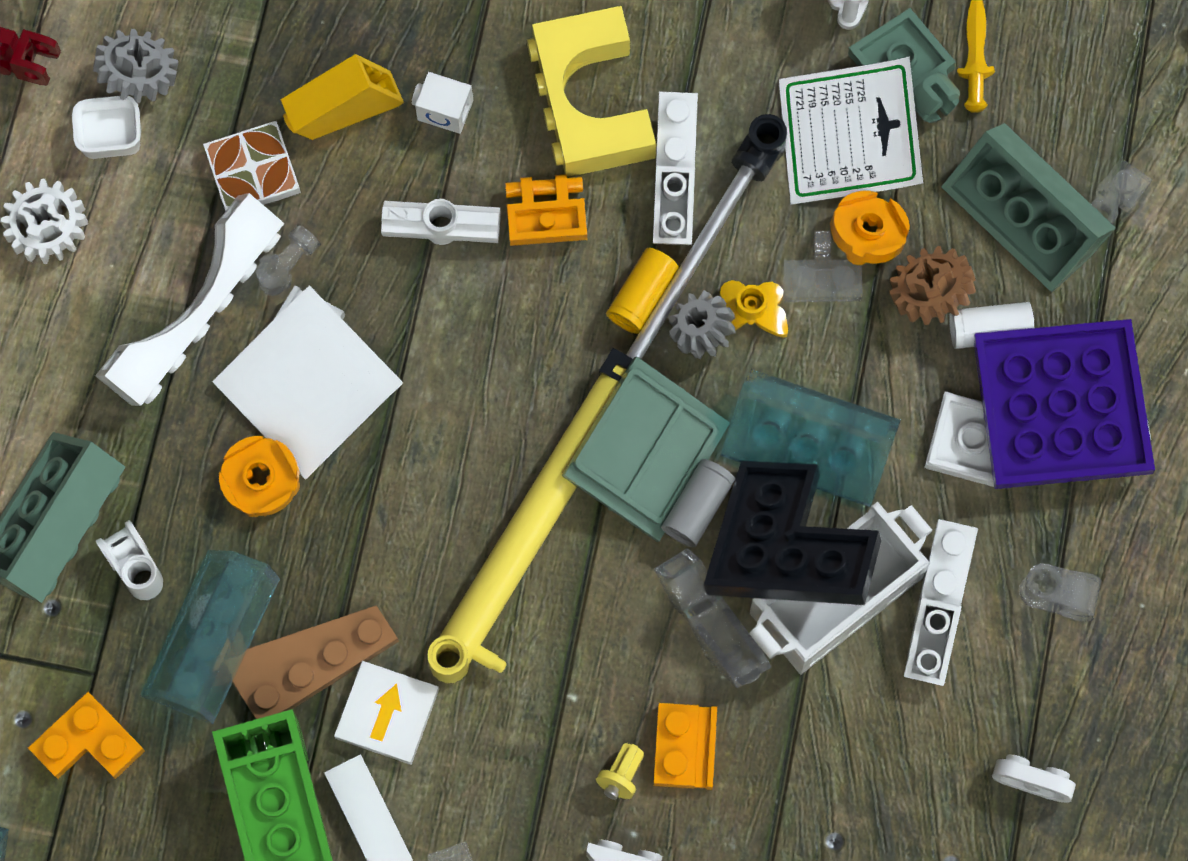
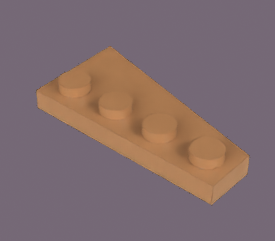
M376 605L219 658L218 660L254 717L259 719L297 707L360 667L362 661L368 662L398 643L399 640Z

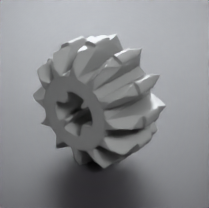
M703 290L698 299L694 294L688 293V303L685 305L675 302V308L679 314L668 316L669 323L673 327L669 331V335L674 342H677V347L682 353L688 354L691 352L695 358L701 359L705 351L710 356L716 357L717 346L729 347V342L725 336L736 333L735 327L731 323L735 319V315L731 308L726 307L727 303L721 296L717 295L713 298L709 292Z

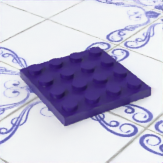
M1131 319L974 334V350L994 489L1140 476L1154 473L1155 465Z

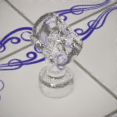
M296 225L289 233L288 238L291 244L279 255L269 254L259 260L260 264L256 270V275L260 288L265 294L275 296L282 293L285 289L289 290L292 280L290 273L303 253L312 255L321 245L318 239L303 226Z

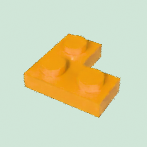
M89 692L28 747L57 779L86 752H89L114 779L119 777L145 752L141 745Z

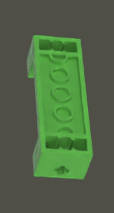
M293 709L213 731L212 734L245 861H333L307 763L309 761L300 724Z

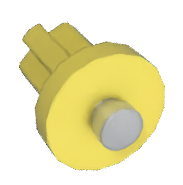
M628 743L623 744L610 770H601L599 772L596 782L605 790L604 794L608 798L616 800L617 797L623 799H631L633 797L636 787L631 781L644 758V752L638 746Z

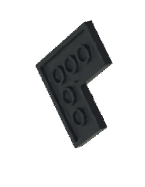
M741 461L703 585L707 595L865 605L881 545L880 533L878 530L806 526L820 477L817 464Z

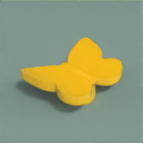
M731 280L721 286L720 296L727 303L726 307L731 308L735 315V319L731 322L735 330L746 323L749 325L755 323L758 327L772 335L782 338L787 337L788 324L784 310L778 306L783 299V290L779 284L764 282L759 286H745L739 281Z

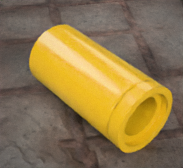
M646 248L607 310V317L620 328L634 334H639L678 271L679 266L677 263L657 249Z

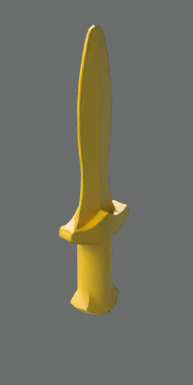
M971 0L967 17L968 59L965 68L957 69L960 77L968 79V99L964 103V107L971 113L982 112L988 106L983 98L984 79L995 73L993 66H987L984 56L986 14L983 0Z

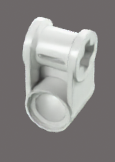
M130 520L125 522V528L107 539L99 538L96 540L97 545L112 569L117 571L127 589L135 598L150 600L161 592L163 577L149 555L147 546ZM139 572H151V576L146 583H133L135 576Z

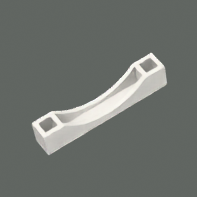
M250 193L238 195L215 224V245L211 266L203 287L192 304L176 321L160 332L137 342L119 345L95 376L132 406H141L143 403L149 404L162 389L159 382L166 373H174L184 362L186 355L183 352L191 342L197 343L206 334L210 327L207 323L215 311L218 313L222 312L231 302L234 296L230 293L239 281L244 283L257 268L254 261L262 251L267 253L276 245L281 237L277 232L284 223Z

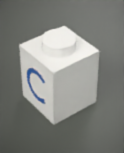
M428 72L424 84H417L412 97V105L416 107L417 120L461 134L473 103L472 85Z

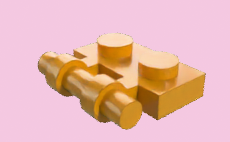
M566 174L555 175V179L532 181V177L520 178L521 182L505 183L506 198L522 197V203L507 204L510 246L587 240L584 198L569 199L568 193L583 192L582 177L567 178ZM556 194L557 197L555 201L534 202L533 196Z

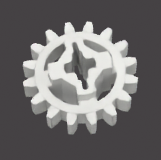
M41 179L39 188H34L30 182L25 183L27 192L22 195L14 190L12 194L16 202L14 204L5 203L3 206L10 215L1 218L3 227L7 229L3 232L4 237L8 243L13 242L11 246L17 255L25 250L24 255L30 262L35 259L36 255H40L43 264H48L49 255L55 254L58 260L61 261L63 260L62 250L67 248L69 251L75 252L77 249L73 240H84L85 238L83 230L79 228L88 225L85 214H81L85 207L81 200H76L77 195L72 188L64 192V187L60 181H56L52 188L48 186L45 179ZM62 205L69 211V220L65 219L64 215H61ZM20 223H23L27 228V238L20 232Z

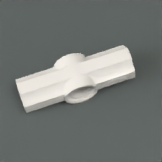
M435 199L429 203L384 201L381 233L382 236L429 239L439 245L449 244L452 241L498 243L501 211L499 207L454 205L445 199ZM438 217H447L451 220L444 227H436L431 224Z

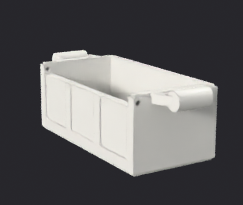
M876 502L865 515L847 528L878 530L881 537V545L865 605L760 598L752 600L750 615L757 622V625L749 634L769 659L783 654L798 673L802 675L924 578L930 562L920 552V549L925 542L926 536L932 532V528L912 505L905 510L887 513L879 502ZM899 516L920 539L915 544L895 522V519Z

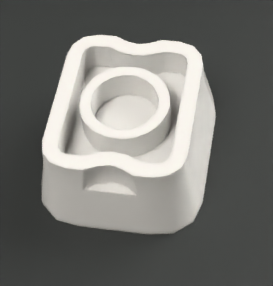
M120 96L85 99L79 101L74 106L72 112L73 138L76 148L86 157L97 159L136 154L139 151L141 137L140 111L138 103L131 96H128L125 100H121Z

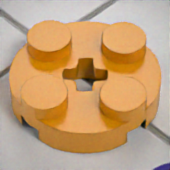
M857 191L845 196L831 218L830 230L834 242L846 253L848 261L855 265H863L865 263L878 264L890 261L902 252L906 243L910 224L905 211L891 198L889 202L877 198V192ZM863 222H867L870 226H877L878 229L876 232H869L863 228Z
M263 436L247 437L235 443L223 458L224 462L221 466V472H219L220 488L228 502L235 509L249 517L268 516L281 511L299 491L300 471L298 463L289 448L277 440L264 438ZM258 466L262 471L270 470V475L266 477L267 482L261 486L258 483L251 484L249 482V479L254 476L252 470Z

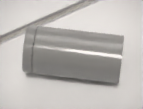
M702 459L661 526L662 530L681 544L695 548L732 487L735 477L719 464Z

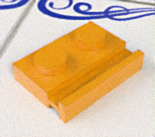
M658 704L653 786L713 789L717 724L716 706L699 707V705Z

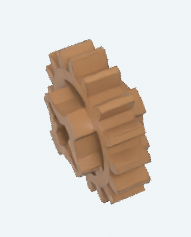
M937 246L933 254H928L927 250L923 248L920 252L921 257L916 259L908 255L907 260L909 264L907 266L897 265L896 271L898 276L890 278L893 288L890 290V295L901 316L907 314L912 323L919 317L922 318L924 325H929L933 317H937L939 322L943 323L945 322V314L949 312L954 316H958L957 306H969L970 301L967 294H974L976 292L973 283L976 278L972 267L969 266L965 255L958 257L956 250L953 248L946 254L943 253L941 246Z

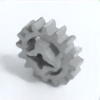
M131 29L130 35L125 36L123 32L117 30L115 39L105 36L103 45H97L93 72L98 73V83H108L106 92L109 94L116 90L121 92V100H125L128 95L134 96L136 103L141 102L142 96H147L149 100L155 101L157 92L165 96L168 94L169 86H174L178 60L173 59V48L163 49L165 42L163 38L156 41L151 40V32L147 31L144 36H138L137 31Z

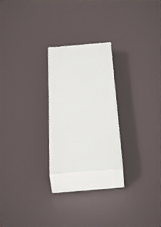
M361 754L324 772L366 860L413 861Z

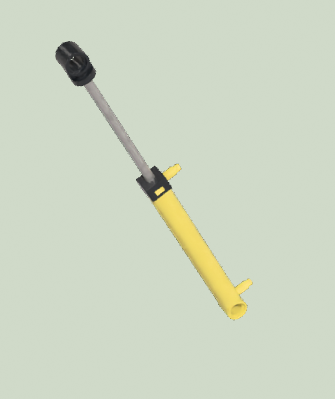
M763 114L751 122L749 132L731 162L738 170V173L626 355L612 348L599 369V377L439 638L435 639L430 645L428 663L433 676L439 681L455 683L461 680L467 674L472 659L499 673L504 671L507 665L506 662L495 653L481 646L577 488L576 485L565 479L562 474L632 359L636 356L642 359L674 307L675 302L679 299L751 179L764 181L775 162L783 156L787 139V127L778 116ZM768 134L773 136L776 141L771 144H765L758 137ZM446 651H453L460 656V659L455 666L445 668L438 664L439 656Z

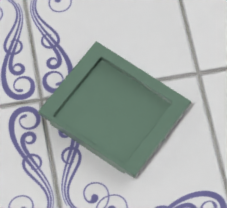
M636 356L632 359L562 476L602 503L608 510L615 512L653 540L659 542L665 533L661 526L700 461L702 459L709 460L730 422Z

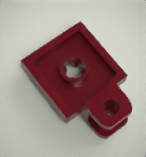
M0 27V74L11 75V73H14L17 79L47 86L50 81V77L46 72L47 69L33 61L36 54L58 59L61 50L57 41L48 36L25 29L22 30L20 38H18L15 31Z

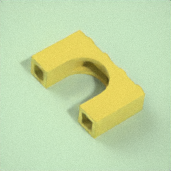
M622 6L532 24L533 38L527 39V47L531 62L538 61L541 72L535 74V80L539 96L546 95L549 105L548 108H543L547 130H555L557 142L551 143L556 166L563 165L567 177L655 159L656 141L647 109L607 118H595L576 110L569 103L564 93L569 78L583 66L630 56V38Z

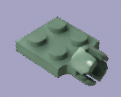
M911 8L849 47L848 55L857 66L882 63L910 56L915 111L924 121L934 123L941 120L936 113L938 109L947 116L959 103L960 91L948 78V74L955 70L956 61Z

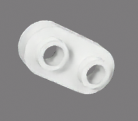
M1011 754L1007 755L1006 759H998L996 761L992 778L1001 784L1057 802H1071L1076 786L1073 781L1069 780L1070 774L1066 771L1053 767L1041 770L1030 766L1029 760Z

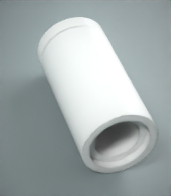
M1030 302L958 309V316L949 314L950 335L954 349L974 347V334L1034 328V317Z

